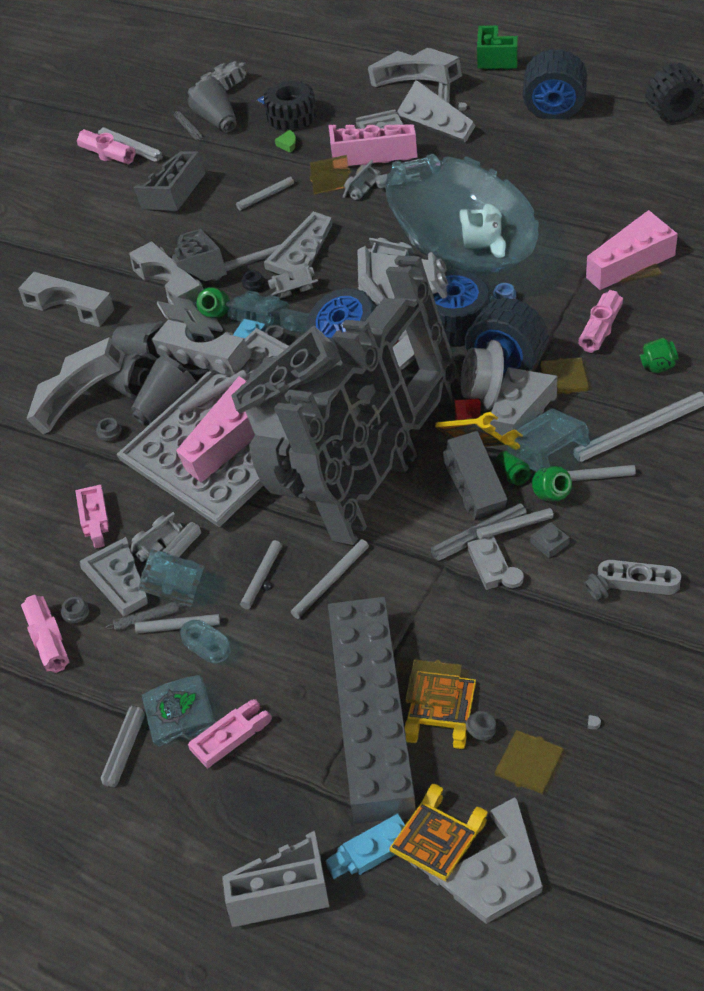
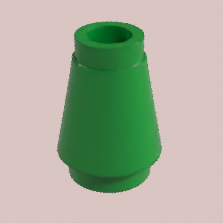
M502 451L498 454L496 461L509 483L522 485L528 481L531 472L526 462L508 451Z

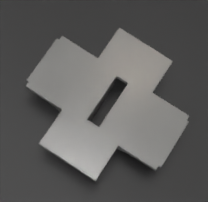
M167 295L171 304L157 302L159 309L167 320L187 324L194 341L197 336L213 339L214 336L210 330L223 331L216 318L203 316L195 308L191 300Z

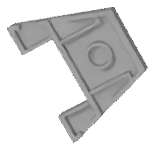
M515 797L491 810V818L505 836L504 839L457 864L446 882L421 869L429 876L432 882L437 886L441 885L454 895L456 901L486 924L542 893L541 880ZM410 863V864H411L413 867H415L416 869L419 868L418 866H416V865Z

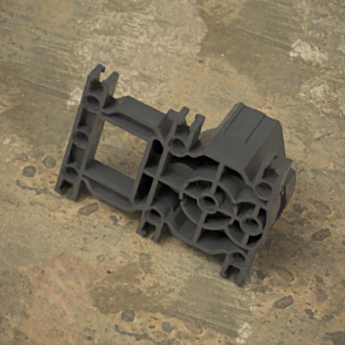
M398 255L394 260L398 267L387 268L386 274L395 297L394 299L383 298L366 321L345 320L342 326L346 329V332H342V330L335 332L332 338L341 360L333 369L311 382L293 390H288L278 397L245 411L255 434L249 445L251 458L262 484L272 494L315 501L330 538L335 542L354 545L357 542L358 537L356 534H353L352 530L364 532L367 527L357 502L359 500H369L389 471L406 473L409 467L405 464L404 459H407L408 462H413L417 457L409 430H420L438 404L453 406L456 398L452 394H462L461 379L421 257ZM405 330L407 331L420 369L407 387L392 348ZM265 357L263 359V362L259 365V367L251 373L248 380H250L255 374H257L261 369H263L267 364H269L274 358Z

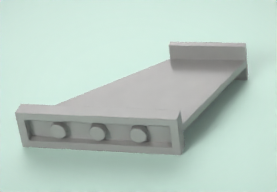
M366 246L358 249V278L366 273L372 277L386 298L394 299L386 270L388 267H398L394 261L397 256L369 252ZM433 252L428 254V260H421L432 294L438 292L444 299L447 297L446 286H448V281L445 277L447 269L442 259H437Z

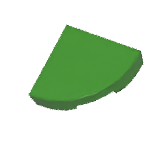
M288 130L275 139L276 146L291 153L295 149V134Z

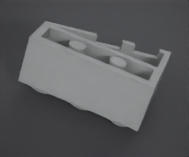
M508 368L491 412L498 417V420L490 422L496 428L495 431L502 436L511 430H517L524 435L531 427V422L537 416L540 417L543 414L547 404L557 398V376ZM521 437L516 438L514 442H518Z
M315 831L307 834L306 840L292 847H289L287 844L279 848L278 854L264 861L258 858L222 876L225 902L232 927L329 907Z

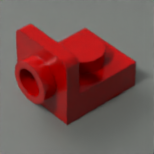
M480 399L456 400L455 421L479 418Z

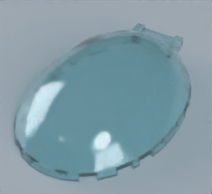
M434 154L427 155L423 159L404 163L400 161L392 163V170L390 173H387L385 189L387 201L398 224L408 240L421 253L428 257V254L433 252L437 259H442L446 269L466 270L477 276L495 275L507 271L524 261L533 252L537 244L539 222L534 218V209L526 197L507 179L502 181L496 177L497 171L492 168L488 172L480 167L479 161L466 156L464 160L444 157L440 161ZM485 204H491L500 211L502 215L501 236L506 244L505 256L503 258L494 256L490 248L465 249L462 223L460 222V210L483 209Z

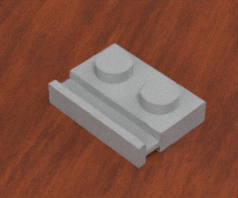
M395 109L356 118V125L359 129H364L367 125H375L380 129H384L386 125H403Z

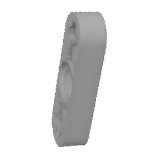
M605 560L598 567V576L601 575L609 585V588L671 595L680 588L681 574L676 568L671 566ZM608 572H613V576H608ZM641 573L646 576V579L644 581H636L631 576ZM665 578H669L671 582H665Z

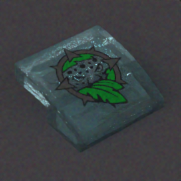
M200 675L164 684L142 695L152 740L158 747L184 733L191 738L215 724L204 681Z

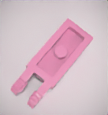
M251 699V701H248V703H245L238 709L235 708L191 740L188 744L189 749L208 769L254 735L255 732L264 729L271 722L272 716L268 711H262L259 715L252 718L261 707L256 699Z

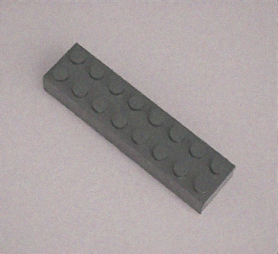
M385 597L328 604L354 824L382 821L396 814L400 818L412 817L416 811Z

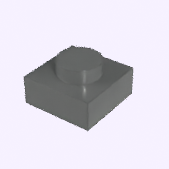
M551 522L530 536V543L548 558H551L568 546L570 537Z

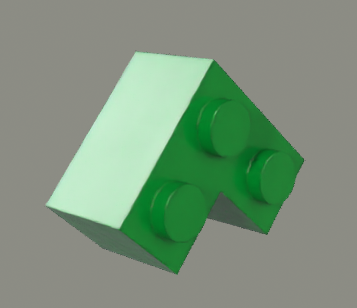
M479 26L477 68L486 70L492 68H517L518 36H498V26Z

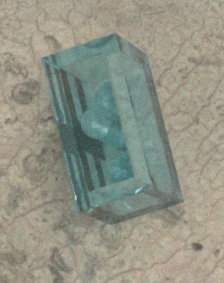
M152 549L142 573L138 590L180 604L185 603V605L191 607L205 566L197 564L192 560H185L170 555L164 551Z

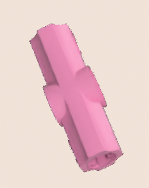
M83 129L77 139L78 146L98 153L99 158L103 161L115 159L129 165L133 162L136 154L135 148L114 141L113 135L110 133L98 135Z
M609 290L607 293H603L597 306L591 309L590 319L579 338V345L582 346L584 351L593 353L595 350H599L605 337L611 333L612 323L623 303V298L619 296L618 292Z
M29 596L21 606L29 625L27 628L35 649L39 651L41 661L47 672H60L70 662L61 642L63 638L54 616L51 617V612L44 596Z

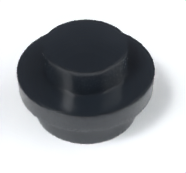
M256 270L246 272L242 279L243 288L249 291H257L265 284L264 277Z

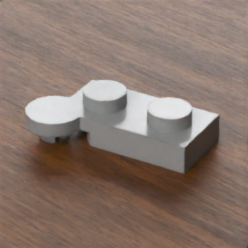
M494 536L467 542L469 554L486 590L498 587L501 582L509 588H516L523 583V572L515 567L508 568Z

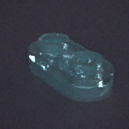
M190 620L182 626L180 635L183 644L206 661L220 663L229 657L231 649L227 637L204 621Z

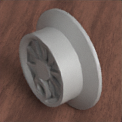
M491 340L484 349L470 348L462 365V395L464 398L480 399V409L483 411H488L493 407L502 384L504 358L501 344L498 341Z

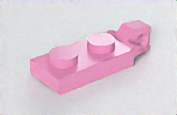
M96 485L75 490L81 528L85 537L91 536L94 549L104 547L103 533L109 532V523L102 486Z

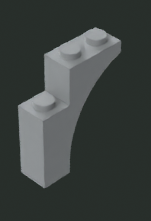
M426 48L413 56L396 51L368 66L371 85L375 87L397 81L416 79L449 84L462 76L459 57L431 48Z
M108 337L65 357L60 375L38 384L27 420L42 434L50 432L58 418L78 396L101 379L121 369L125 353Z

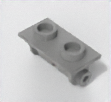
M373 160L366 166L361 165L356 175L348 178L344 184L346 188L343 194L344 198L350 194L354 200L361 199L369 188L376 183V177L381 175L379 170L371 167Z
M369 238L372 249H368L369 252L395 256H415L412 247L407 243H393L384 238Z
M305 266L291 271L294 280L289 279L288 272L272 276V279L268 280L270 289H275L271 297L278 295V298L281 299L292 295L291 291L300 289V292L313 289L312 284L318 282V279L312 280L311 278L314 276L313 268Z
M172 512L167 517L164 515L160 516L152 524L153 527L147 532L141 531L136 534L132 539L131 554L138 551L136 555L140 561H149L163 550V547L158 542L159 540L168 546L184 529L179 522L176 524L173 522L175 513Z

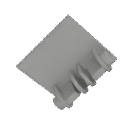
M234 61L228 65H225V63L220 64L214 68L215 71L213 73L209 72L201 76L202 80L195 85L197 86L208 77L214 76L223 84L227 91L245 78L246 72L241 68L245 65V62L236 63Z

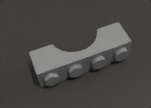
M151 241L129 253L133 271L144 281L153 279L168 281L165 285L167 295L191 300L194 306H197V297L203 290L202 284L199 280L192 278L188 272L178 268L163 248H159Z
M33 272L19 287L24 306L43 311L54 305H73L77 308L80 322L100 327L114 311L110 292Z
M167 320L152 338L156 351L160 356L164 355L183 364L195 365L202 369L206 368L217 371L221 374L234 375L238 373L251 357L244 338L224 333L215 340L197 343L194 341L187 324Z

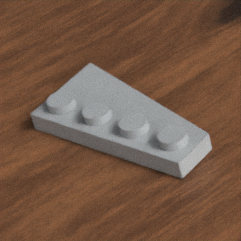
M415 80L396 113L404 121L466 143L476 126L471 119L417 80Z
M313 211L264 261L265 269L277 274L288 272L289 278L293 279L291 271L305 266L310 268L332 226V218Z

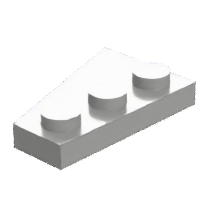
M126 537L80 560L81 569L124 617L148 604L145 590L140 587L142 582L135 567Z

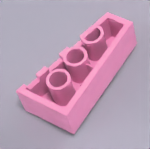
M329 125L333 167L365 166L371 160H373L372 163H388L392 160L407 161L417 158L414 125H386L384 129H380L375 125H367L364 129H355V125H346V129H336V125Z
M648 210L587 256L586 278L599 290H602L675 256L677 233Z
M238 376L176 450L185 470L200 483L247 446L255 436L246 412L238 413L236 411L231 396L246 382L240 376Z

